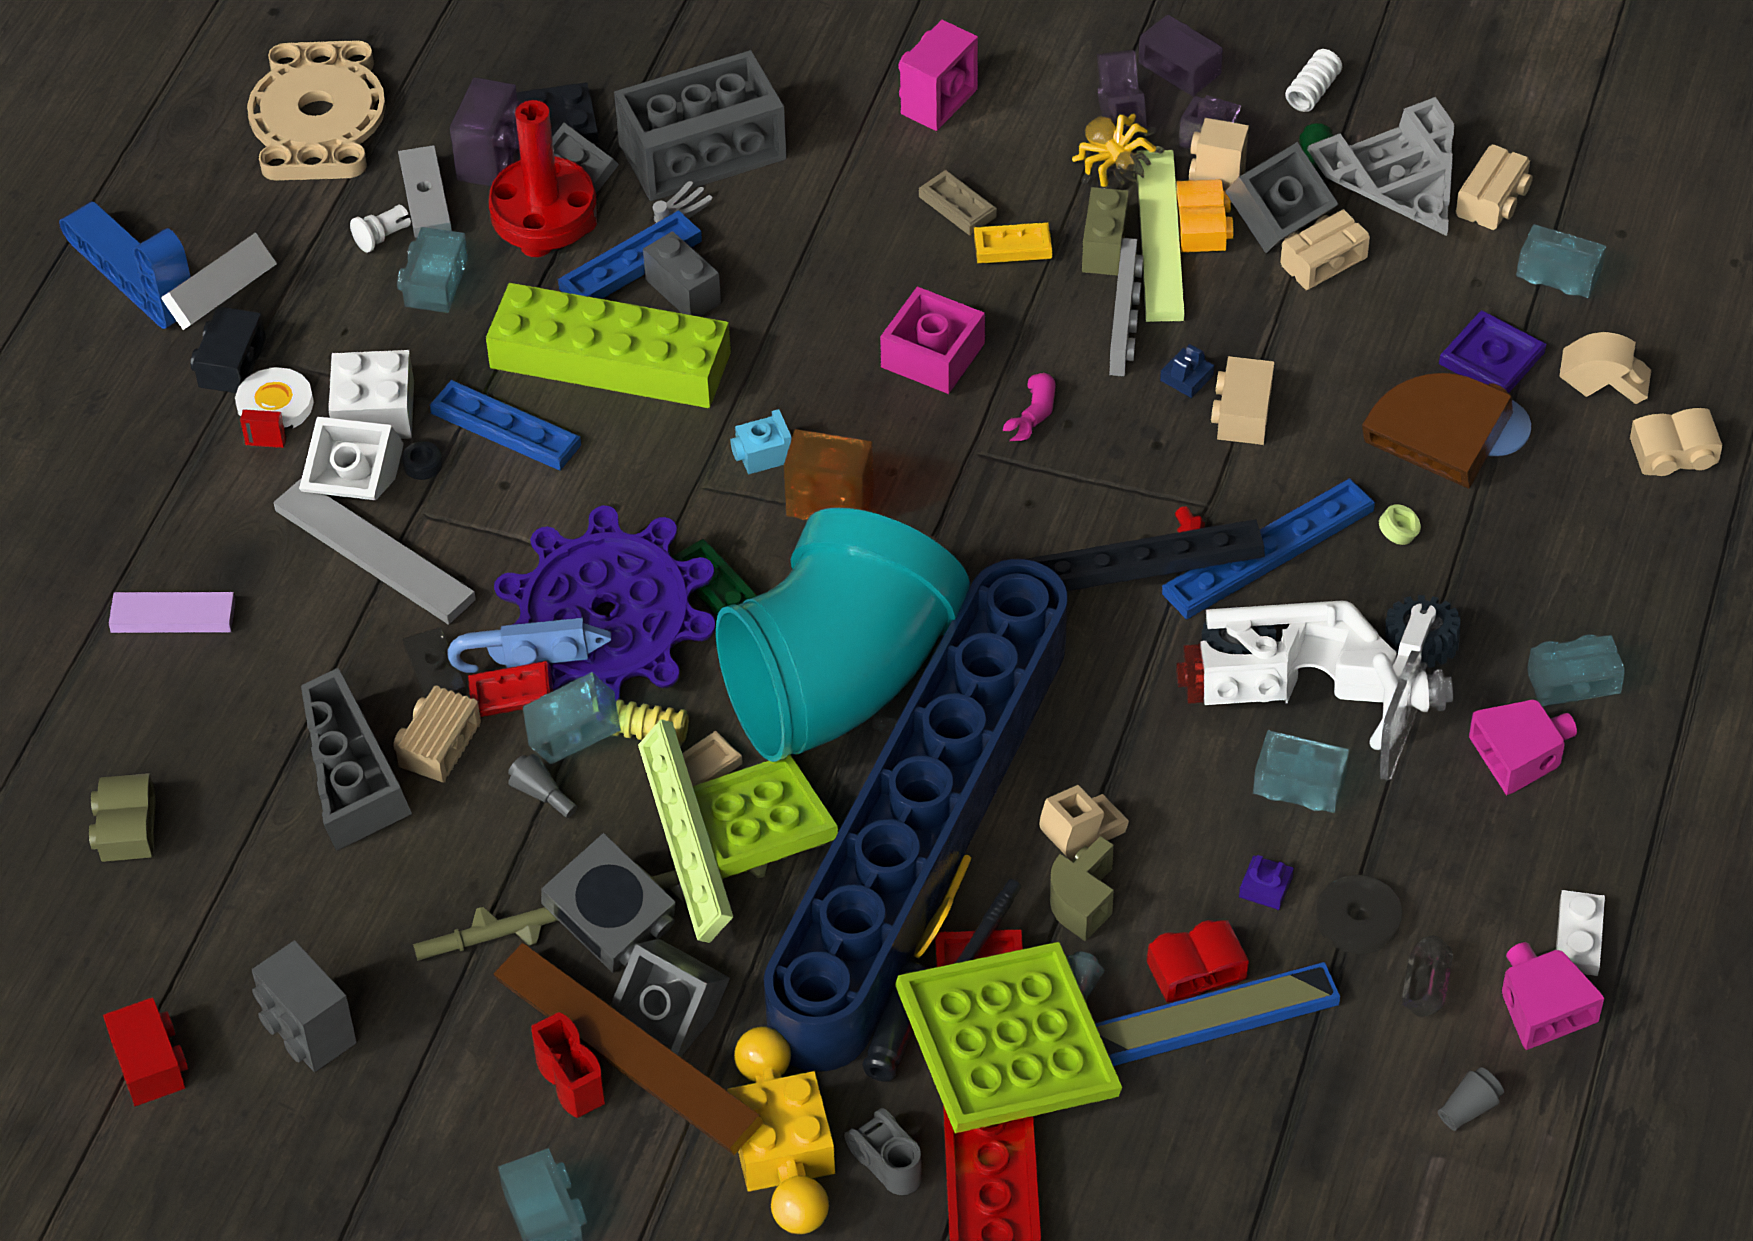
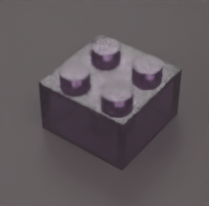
M473 78L450 126L457 180L492 186L497 175L507 166L513 164L515 151L519 149L515 110L521 104V101L517 100L516 85Z

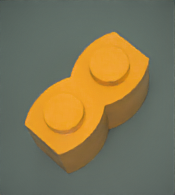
M1221 179L1177 181L1176 197L1181 252L1226 251V239H1233V218L1226 217L1225 214L1230 213V198L1226 194V190H1223Z

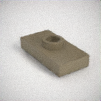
M944 170L919 187V197L969 236L974 233V227H983L997 217V208L947 170Z

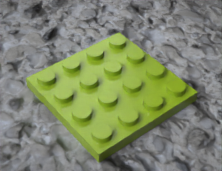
M1059 942L898 975L895 984L955 1133L1119 1097L1122 1090L1121 1083Z

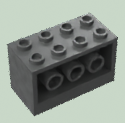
M751 50L614 91L619 145L649 201L678 193L688 181H692V188L786 160L784 106Z

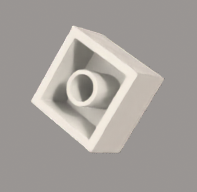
M409 350L332 353L329 395L330 418L392 425L400 439L412 438L414 378Z

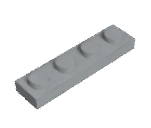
M1122 238L1110 349L1109 375L1125 376L1126 361H1134L1135 338H1129V333H1136L1138 310H1131L1132 305H1139L1141 282H1134V278H1142L1143 255H1136L1137 239Z

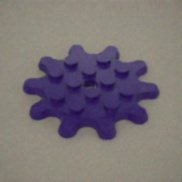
M603 505L592 510L588 519V530L579 538H564L557 530L548 526L537 529L530 538L532 548L539 555L537 568L528 574H502L495 581L494 590L500 599L519 606L520 616L512 625L583 618V623L611 632V641L589 653L588 660L549 663L551 665L553 695L567 683L573 681L585 682L590 689L591 703L603 711H608L620 699V687L629 678L636 676L647 677L659 688L669 689L673 687L678 681L680 672L678 665L670 656V650L677 643L684 640H708L715 631L716 624L714 618L709 613L692 608L688 602L691 593L708 585L714 575L713 564L706 558L698 557L681 562L674 560L669 555L668 549L677 535L675 522L670 518L659 517L654 519L641 533L627 534L619 527V518L616 510L610 506ZM604 602H611L616 605L615 609L610 613V617L595 613V608Z

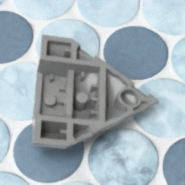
M1436 97L1405 108L1399 127L1349 146L1340 133L1308 146V152L1326 178L1447 236L1454 123Z

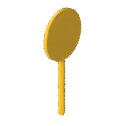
M969 855L963 857L942 905L925 929L914 952L916 958H920L926 951L947 917L956 892L970 864L971 857Z

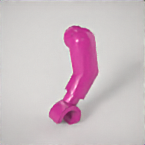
M1039 373L1029 378L1027 385L1032 393L1031 405L1021 413V417L1009 419L1003 427V431H1012L1019 425L1018 433L1010 441L1027 440L1032 434V428L1052 413L1056 384L1050 374Z

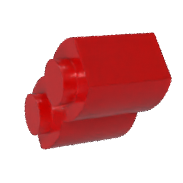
M1207 920L1196 925L1189 933H1164L1148 945L1147 964L1167 1003L1189 999L1206 990H1219L1237 984L1247 977L1249 960L1228 920L1215 922Z
M558 1012L532 1025L531 1032L538 1069L546 1080L556 1085L557 1097L562 1107L572 1116L579 1118L604 1105L605 1098L600 1064L596 1056L587 1047L581 1045L579 1032L571 1019Z

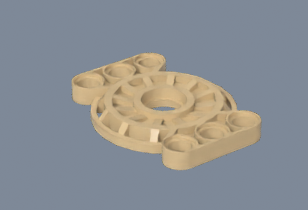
M363 41L282 43L274 46L268 54L271 71L258 81L250 94L247 104L249 124L255 136L267 146L259 154L261 171L264 177L277 181L353 178L361 175L366 170L367 163L364 148L360 144L376 131L383 120L386 108L383 87L378 78L371 72L374 66L371 46ZM355 55L365 56L361 61L353 62L348 60ZM320 56H327L330 58L328 61L321 63H316L313 61L315 58ZM290 57L294 59L287 64L277 63L281 58ZM366 79L374 86V88L369 89L367 83L365 82ZM379 100L378 108L374 110L373 107ZM315 101H326L333 104V107L328 112L317 116L304 114L300 110L303 106ZM256 103L260 106L261 113L254 114ZM348 156L359 158L354 163L345 164L340 162ZM313 157L322 159L314 165L304 163L307 159ZM273 159L285 160L283 164L278 166L267 164Z

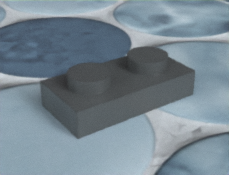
M565 123L561 125L552 137L554 156L568 159L581 166L589 174L596 193L619 165L613 158Z

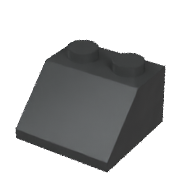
M661 939L635 944L610 1006L679 1057H682L714 1017L730 978Z

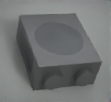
M604 833L541 888V904L612 973L622 965L627 966L635 944L647 942L653 936L656 939L661 938L670 930L675 922L673 918L676 902Z

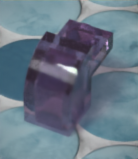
M1134 50L1097 54L1100 82L1098 97L1102 117L1111 118L1116 127L1119 115H1125L1129 118L1131 114H1135L1136 118L1132 125L1138 123L1147 129L1144 93L1138 88L1136 52ZM1124 125L1123 132H1127L1131 126Z
M1206 95L1205 99L1194 96L1180 119V146L1191 150L1194 132L1201 133L1205 118L1236 123L1240 117L1241 105Z

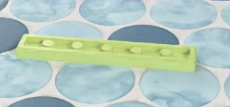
M1140 150L1136 153L1146 322L1184 321L1173 150H1155V152Z
M660 719L638 746L697 940L710 943L733 918V914L673 722Z

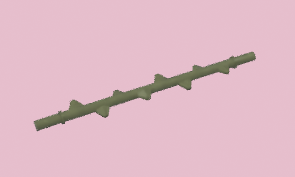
M768 863L748 871L757 878H762L766 875ZM642 869L664 891L670 890L683 903L686 902L676 870L651 877ZM484 907L476 909L471 928L461 931L455 929L454 933L415 943L413 947L418 961L457 949L464 951V947L514 933L529 946H534L537 944L541 926L559 920L545 907L497 920Z

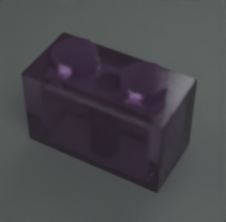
M1166 15L1140 36L1138 63L1191 96H1194L1221 75L1223 48L1194 31L1188 25L1181 23L1170 15Z

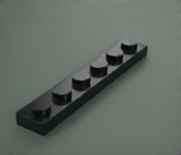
M1257 519L1025 560L1038 562L1053 570L1063 581L1066 591L1261 558L1265 557V550Z

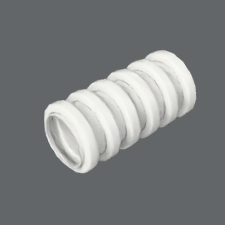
M1317 50L1313 57L1309 59L1307 65L1297 75V78L1293 80L1291 86L1287 88L1285 94L1288 103L1299 111H1311L1321 96L1324 95L1326 89L1336 79V76L1340 74L1342 70L1340 58L1330 50Z

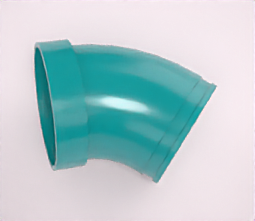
M851 508L823 509L813 513L808 518L791 556V567L793 570L780 584L764 594L745 600L742 604H732L723 607L719 611L716 620V644L724 683L744 732L755 749L765 759L776 762L785 759L790 754L803 753L844 735L867 721L887 705L915 676L931 653L939 636L944 635L951 621L956 619L970 588L969 577L964 567L948 550L920 531L876 513Z

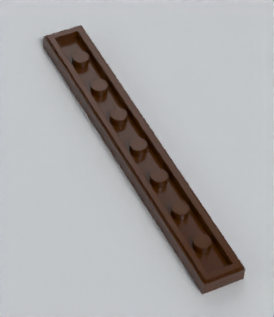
M521 943L495 971L494 976L501 984L547 1018L558 1012L566 1015L575 1024L581 1043L731 1154L735 1155L764 1123L758 1113L524 943Z

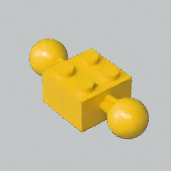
M762 1026L752 1028L745 1032L737 1042L735 1047V1063L744 1077L756 1083L727 1089L730 1094L758 1113L764 1121L738 1151L747 1191L778 1186L771 1200V1211L775 1221L787 1232L807 1234L822 1225L829 1210V1200L826 1191L821 1184L812 1178L835 1174L834 1145L815 1071L782 1078L791 1059L788 1042L773 1028Z

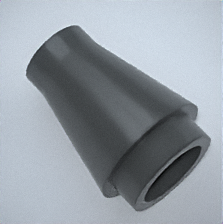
M1479 1067L1475 1072L1468 1071L1444 1106L1438 1110V1115L1450 1129L1456 1131L1463 1124L1499 1105V1098L1504 1094V1089L1495 1076L1487 1069Z

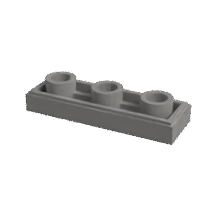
M435 146L398 151L415 238L452 232Z

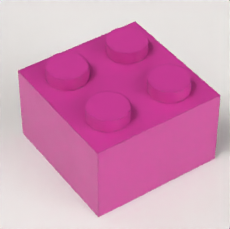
M941 20L931 31L928 30L924 33L921 41L911 51L904 53L899 62L901 85L899 97L901 98L902 115L938 131L978 89V36Z
M917 286L880 336L881 368L949 394L985 344V313Z

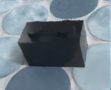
M217 306L212 320L205 323L203 340L199 349L195 348L191 356V370L195 371L199 388L237 393L241 383L251 375L266 340L261 313Z

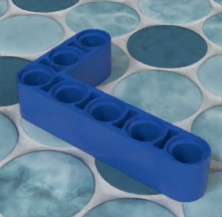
M92 201L59 221L60 228L68 242L159 327L166 329L177 322L161 297L191 276L184 247L173 231L166 228L140 244L101 207Z

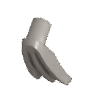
M688 181L669 201H657L653 204L654 221L657 223L678 210L687 218H690L711 203L712 196L708 195L695 203L704 192V188L699 187L684 199L693 186V182Z

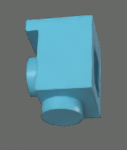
M779 409L772 411L771 417L735 426L736 437L730 439L732 452L736 461H743L748 475L793 462L792 438Z

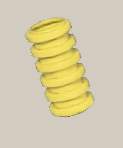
M618 699L612 707L609 729L613 736L623 733L625 738H631L632 735H636L638 740H643L657 722L663 719L673 722L681 746L686 739L689 716L687 711L682 709L679 713H675L674 708L669 707L666 711H662L661 706L655 705L653 709H650L648 704L643 703L641 707H637L636 702L630 701L628 705H625L623 700Z

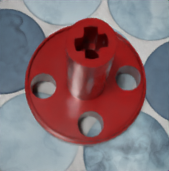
M530 100L521 103L515 110L521 160L507 166L493 181L489 196V211L492 226L501 238L514 246L520 247L521 251L527 256L542 257L551 252L552 249L574 243L595 229L597 225V198L592 180L581 166L568 159L554 156L549 108L541 101Z

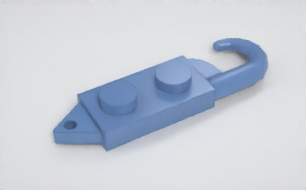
M583 618L501 626V630L471 632L458 636L451 642L448 648V659L453 667L465 673H476L479 670L477 665L465 663L460 658L462 651L487 647L489 655L499 664L506 665L507 668L543 661L558 663L588 660L589 653L611 641V632L583 623Z

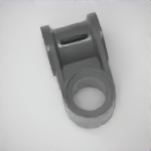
M880 1108L874 1113L875 1118L859 1129L851 1128L845 1132V1141L852 1154L861 1164L868 1167L884 1184L887 1190L897 1195H908L920 1187L923 1180L920 1147L899 1126L896 1119L886 1109ZM903 1164L908 1165V1166H906V1167H900V1168H899V1167H895V1166H897V1165H903Z

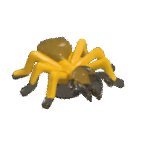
M1131 114L1129 118L1125 115H1119L1116 127L1111 118L1099 116L1092 120L1085 129V136L1089 143H1080L1079 154L1073 156L1071 160L1072 163L1085 160V175L1082 177L1081 182L1085 185L1093 175V163L1102 160L1104 163L1098 169L1101 182L1100 188L1108 189L1107 169L1114 171L1113 173L1121 185L1125 181L1120 173L1124 174L1128 180L1137 183L1135 174L1144 178V169L1139 159H1142L1147 166L1151 165V162L1142 152L1134 154L1132 150L1138 146H1143L1151 153L1162 154L1164 153V148L1154 146L1143 137L1137 138L1130 144L1128 143L1136 132L1143 136L1155 134L1157 132L1155 127L1146 129L1138 123L1133 124L1137 119L1136 114ZM1124 125H1126V126H1131L1130 129L1127 131V133H1126L1125 136H1124V135H1123ZM1086 151L1099 153L1086 158Z

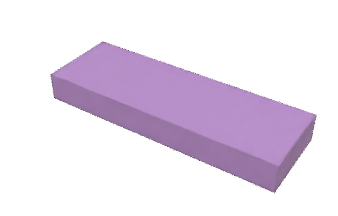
M114 592L109 628L111 633L231 632L235 608L234 592Z

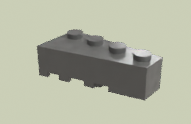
M339 668L301 685L307 726L312 742L311 751L318 778V793L323 809V823L335 850H340L411 815V810L401 787Z

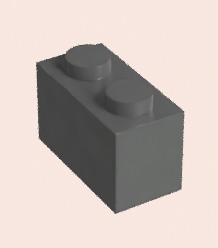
M673 231L643 248L645 280L682 314L700 317L721 304L719 273Z

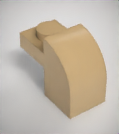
M1599 332L1586 335L1563 349L1559 377L1586 397L1610 384L1632 402L1638 404L1648 398L1651 369L1643 361L1634 357L1635 341L1620 334Z
M1076 785L1045 800L1039 824L1042 832L1069 860L1073 861L1081 848L1084 846L1089 848L1100 836L1108 841L1125 833L1129 820L1103 794L1091 798L1079 785Z

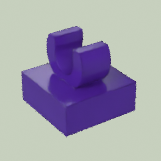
M1253 855L1240 886L1239 898L1280 910L1293 878L1294 868L1286 866L1282 862L1277 863L1264 859L1263 856Z

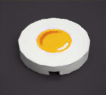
M274 367L260 370L248 376L238 387L235 396L240 416L243 409L281 412L284 428L291 425L295 428L302 424L310 415L314 404L310 383L302 374L288 368Z

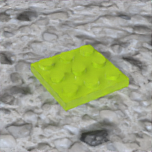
M791 755L776 762L766 761L693 786L721 879L833 841L838 834L837 824Z

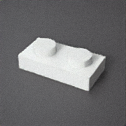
M1562 890L1559 904L1556 950L1563 951L1583 974L1598 976L1605 896Z

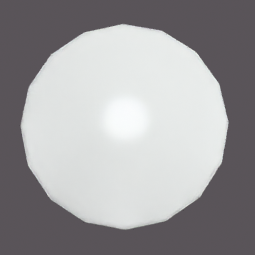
M399 204L378 216L369 215L364 217V220L360 217L353 218L350 222V229L359 248L368 253L374 250L375 244L383 242L385 236L402 228L409 227L411 220L410 218L402 220L401 217L408 215V212Z

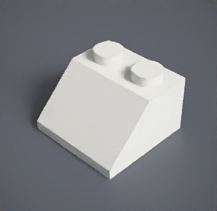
M317 417L299 489L301 492L377 500L396 478L404 443L392 425Z

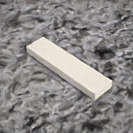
M254 233L161 297V299L184 330L277 263L258 235Z

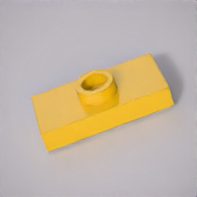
M1048 223L974 227L977 264L1052 259V245Z

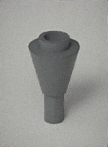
M536 753L528 757L522 755L511 765L508 771L510 775L509 786L542 802L549 803L566 818L571 817L575 813L578 806L559 790V786Z

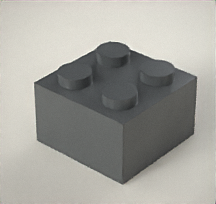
M1298 142L1238 177L1225 191L1265 253L1281 245L1285 238L1294 232H1302L1309 228L1317 219L1328 215L1338 205V202Z
M295 940L252 969L256 985L252 992L262 1008V1011L258 1013L259 1018L269 1033L274 1035L278 1032L285 1040L284 1045L288 1053L296 1062L299 1063L303 1060L313 1072H316L357 1043L346 995Z

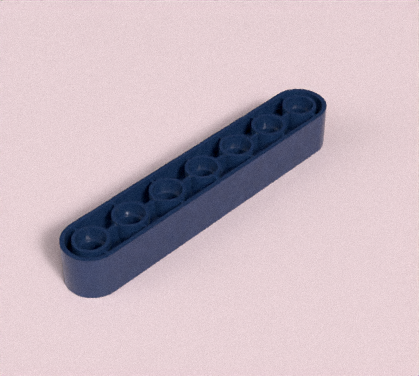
M1025 559L1004 560L985 568L974 579L956 619L951 621L775 949L764 975L767 1027L777 1030L788 1042L791 1051L790 1065L806 1071H831L851 1063L867 1046L882 1016L898 975H900L901 966L910 962L925 929L931 921L1063 662L1066 650L1067 591L1061 578L1047 566Z

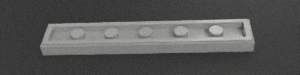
M301 479L274 501L276 512L448 625L476 600L475 592L326 494L301 492L299 489Z

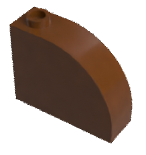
M1434 373L1414 377L1389 390L1374 405L1362 424L1364 441L1469 489L1513 414L1512 395H1509L1503 387L1497 384L1489 383L1487 385L1458 374Z

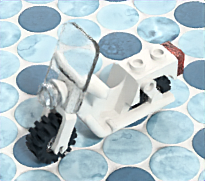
M1418 595V601H1413L1411 596L1404 598V604L1397 601L1393 604V609L1389 608L1386 617L1385 641L1378 635V632L1361 612L1348 601L1206 609L1202 641L1197 645H1183L1184 662L1176 663L1178 687H1185L1188 704L1204 703L1205 705L1275 700H1285L1288 703L1298 679V669L1302 667L1321 669L1334 679V693L1337 698L1383 702V719L1370 738V745L1375 750H1381L1380 778L1389 781L1399 760L1417 709L1422 712H1428L1429 708L1436 707L1437 711H1444L1446 702H1452L1453 700L1451 678L1444 677L1441 669L1434 670V674H1426L1425 669L1426 667H1435V661L1443 665L1447 663V657L1452 659L1456 655V650L1458 651L1461 621L1456 608L1450 609L1451 604L1444 601L1440 605L1439 598L1432 596L1431 601H1425V595ZM1289 624L1287 629H1282L1281 641L1276 642V629H1274V625Z

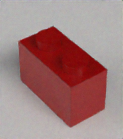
M153 997L103 1015L111 1043L135 1107L185 1089L181 1072L188 1070L182 1048L180 1044L174 1047L171 1046L169 1037L174 1036L175 1031L168 1011L159 1013Z

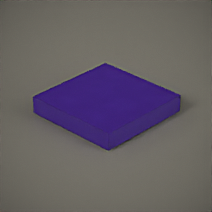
M1481 310L1440 354L1439 365L1458 375L1467 376L1487 385L1489 383L1497 384L1509 393L1544 355L1546 343Z

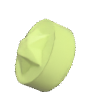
M1394 504L1389 506L1379 519L1382 533L1396 544L1406 545L1411 543L1421 530V524L1417 515L1410 508L1403 505Z

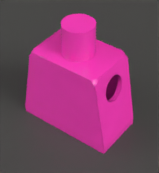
M1528 700L1473 712L1469 738L1507 796L1558 768L1562 760L1565 746L1564 740L1576 736L1577 728L1574 719L1569 713H1564L1550 719L1538 701Z
M1522 942L1507 952L1506 957L1512 967L1505 972L1502 994L1525 1050L1599 1022L1604 997L1563 951L1554 950L1537 957L1529 943Z

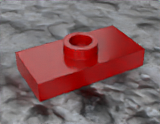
M547 661L468 675L470 699L474 698L478 701L480 717L554 704L551 665Z

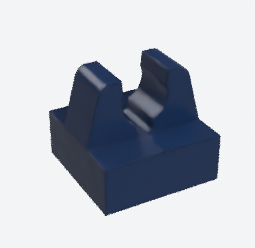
M1189 344L1187 349L1183 348L1161 370L1160 381L1192 398L1214 376V365L1205 360L1202 350Z

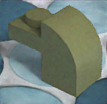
M1101 836L1089 848L1087 846L1081 848L1073 861L1059 854L1051 869L1050 906L1052 912L1065 928L1084 941L1112 915L1114 890L1101 882V880L1112 870L1114 845Z

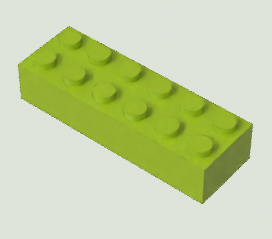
M515 283L508 284L486 336L489 364L492 369L704 408L711 407L731 354L729 322Z

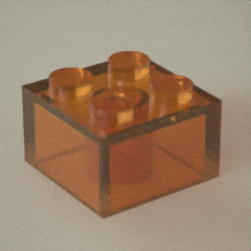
M795 429L784 462L786 516L808 520L813 513L827 508H851L868 511L874 493L872 441Z

